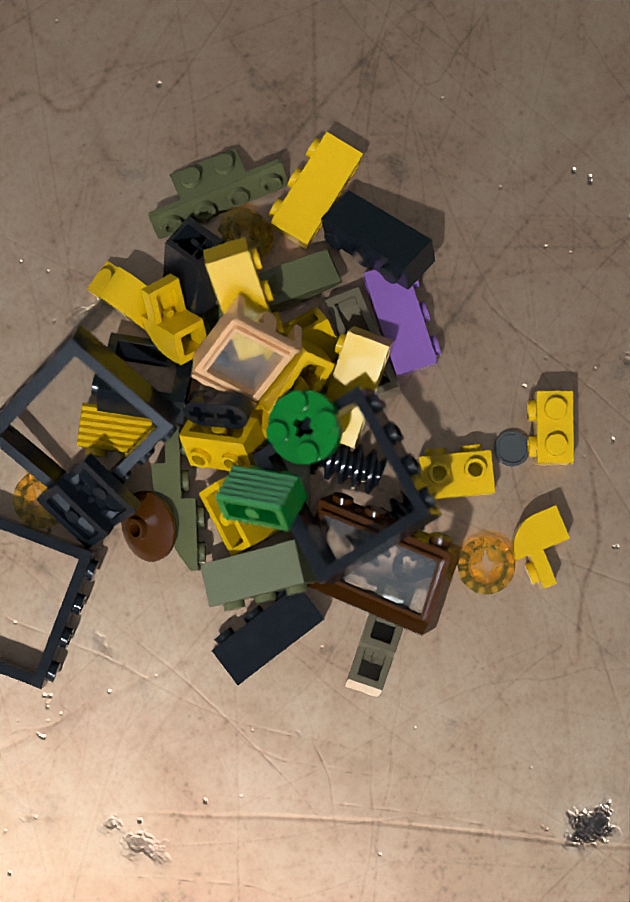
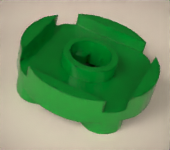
M292 391L280 398L273 406L268 419L266 436L273 444L277 453L287 461L295 464L316 463L332 455L341 442L343 425H341L338 415L340 413L339 409L331 398L319 391ZM308 417L312 420L310 427L313 429V433L301 436L298 432L299 427L297 423L299 420L304 421Z

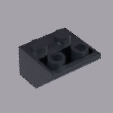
M189 216L165 242L163 277L172 274L179 278L186 309L201 318L205 312L214 306L218 299L205 265L203 250L224 244L225 242Z

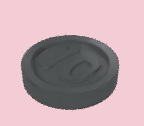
M507 431L501 434L494 444V453L497 460L509 467H515L524 463L528 458L527 438L517 431Z

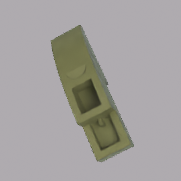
M329 250L313 253L259 273L261 281L268 280L274 300L268 302L271 312L279 311V313L343 283ZM218 299L214 306L201 317L207 336L223 316Z
M176 426L178 427L177 431L165 443V463H151L154 493L166 501L173 513L176 524L174 548L190 571H200V563H206L205 541L199 542L198 527H205L204 506H198V499L183 498V492H189L190 489L189 470H182V456L187 455L179 437L181 428Z

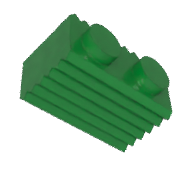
M232 465V471H229V476H226L225 482H222V487H219V492L216 493L215 498L226 520L231 519L234 522L237 520L240 523L263 525L266 528L269 526L272 529L276 527L278 530L288 531L305 502L307 494L300 476L290 471L277 473L265 471L256 465L249 467Z

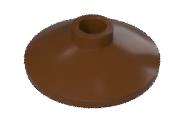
M148 490L135 492L133 495L142 504L134 514L121 522L125 541L131 551L140 559L147 562L160 561L170 554L175 544L176 524L173 513L166 501L158 494Z

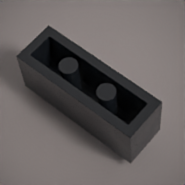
M350 190L321 218L325 234L324 238L335 250L342 249L347 252L358 264L363 267L369 266L378 271L391 284L397 283L409 290L435 262L432 239Z
M286 590L276 592L277 599L265 610L258 605L243 617L247 624L235 632L230 627L214 639L218 646L212 652L237 685L241 684L325 619L305 592L287 596Z

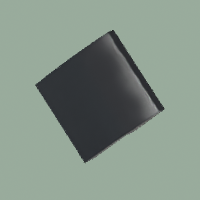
M91 453L64 472L36 499L87 549L107 537L114 526L134 514L142 504Z

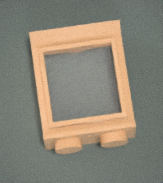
M238 295L194 353L191 377L197 379L201 384L211 386L219 391L240 393L246 396L255 408L257 401L296 353L301 352L302 327L295 324L285 337L276 332L277 320L273 314L265 312L258 322L244 316L245 297Z

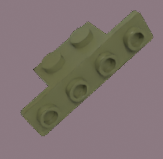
M232 148L170 174L180 200L149 212L148 217L158 239H162L172 235L189 216L198 223L207 221L212 217L286 187L288 180L280 159H275L246 172L236 148Z

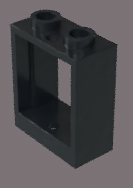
M111 332L107 347L123 361L176 369L172 392L160 393L181 410L175 423L183 424L185 417L184 407L189 398L193 379L191 377L193 359L183 365H179L166 357L150 338ZM94 374L91 395L97 396V411L148 419L101 377Z

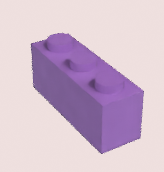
M376 270L364 272L363 281L380 334L383 337L394 340L388 359L396 378L436 366L438 363L436 357L441 355V350L436 336H429L425 323L430 322V316L425 302H418L414 289L419 288L418 280L407 290L397 283L391 284L387 282Z

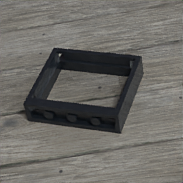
M79 324L0 408V449L46 487L50 486L66 470L21 434L11 423L75 356L156 424L109 470L122 484L131 476L132 471L130 469L136 463L142 466L148 461L155 451L153 446L159 440L166 443L178 429L174 424L181 410L85 327Z
M362 386L355 387L334 401L340 412L338 415L341 418L356 407L359 408L415 510L339 559H336L309 507L304 502L290 529L320 583H335L442 516L437 507L438 502L435 498L437 494L431 486L425 485L419 475L422 472L421 466L415 456L407 453L401 442L404 440V436L395 422H390L384 412L386 408L384 400L379 399L375 390ZM310 418L298 425V432L301 436L313 433V429L310 427V422L312 421ZM272 443L252 455L255 464L265 471L277 473L288 471L281 458L282 456L277 453Z
M0 514L1 530L79 559L36 672L0 659V674L42 689L47 685L48 681L53 683L56 674L59 672L61 663L57 662L56 659L60 648L67 649L72 638L74 629L70 628L69 625L73 614L80 615L87 595L82 594V590L86 580L92 582L97 572L96 569L99 561L94 560L97 551L90 548L87 549L85 546Z

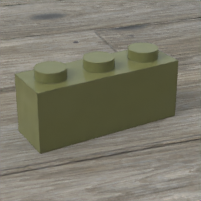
M297 540L283 542L200 565L209 607L223 606L225 612L246 607L245 600L252 598L255 599L256 604L276 600V592L286 590L287 596L309 591L307 584L319 582Z

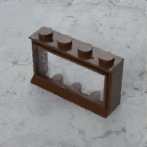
M334 492L331 495L318 499L319 505L314 518L336 559H339L400 520L386 516L387 512L382 508L372 505L364 507L356 504L353 497L340 492ZM418 530L335 583L315 582L307 584V586L423 636L437 627L462 547L452 543V538L439 532L429 534Z

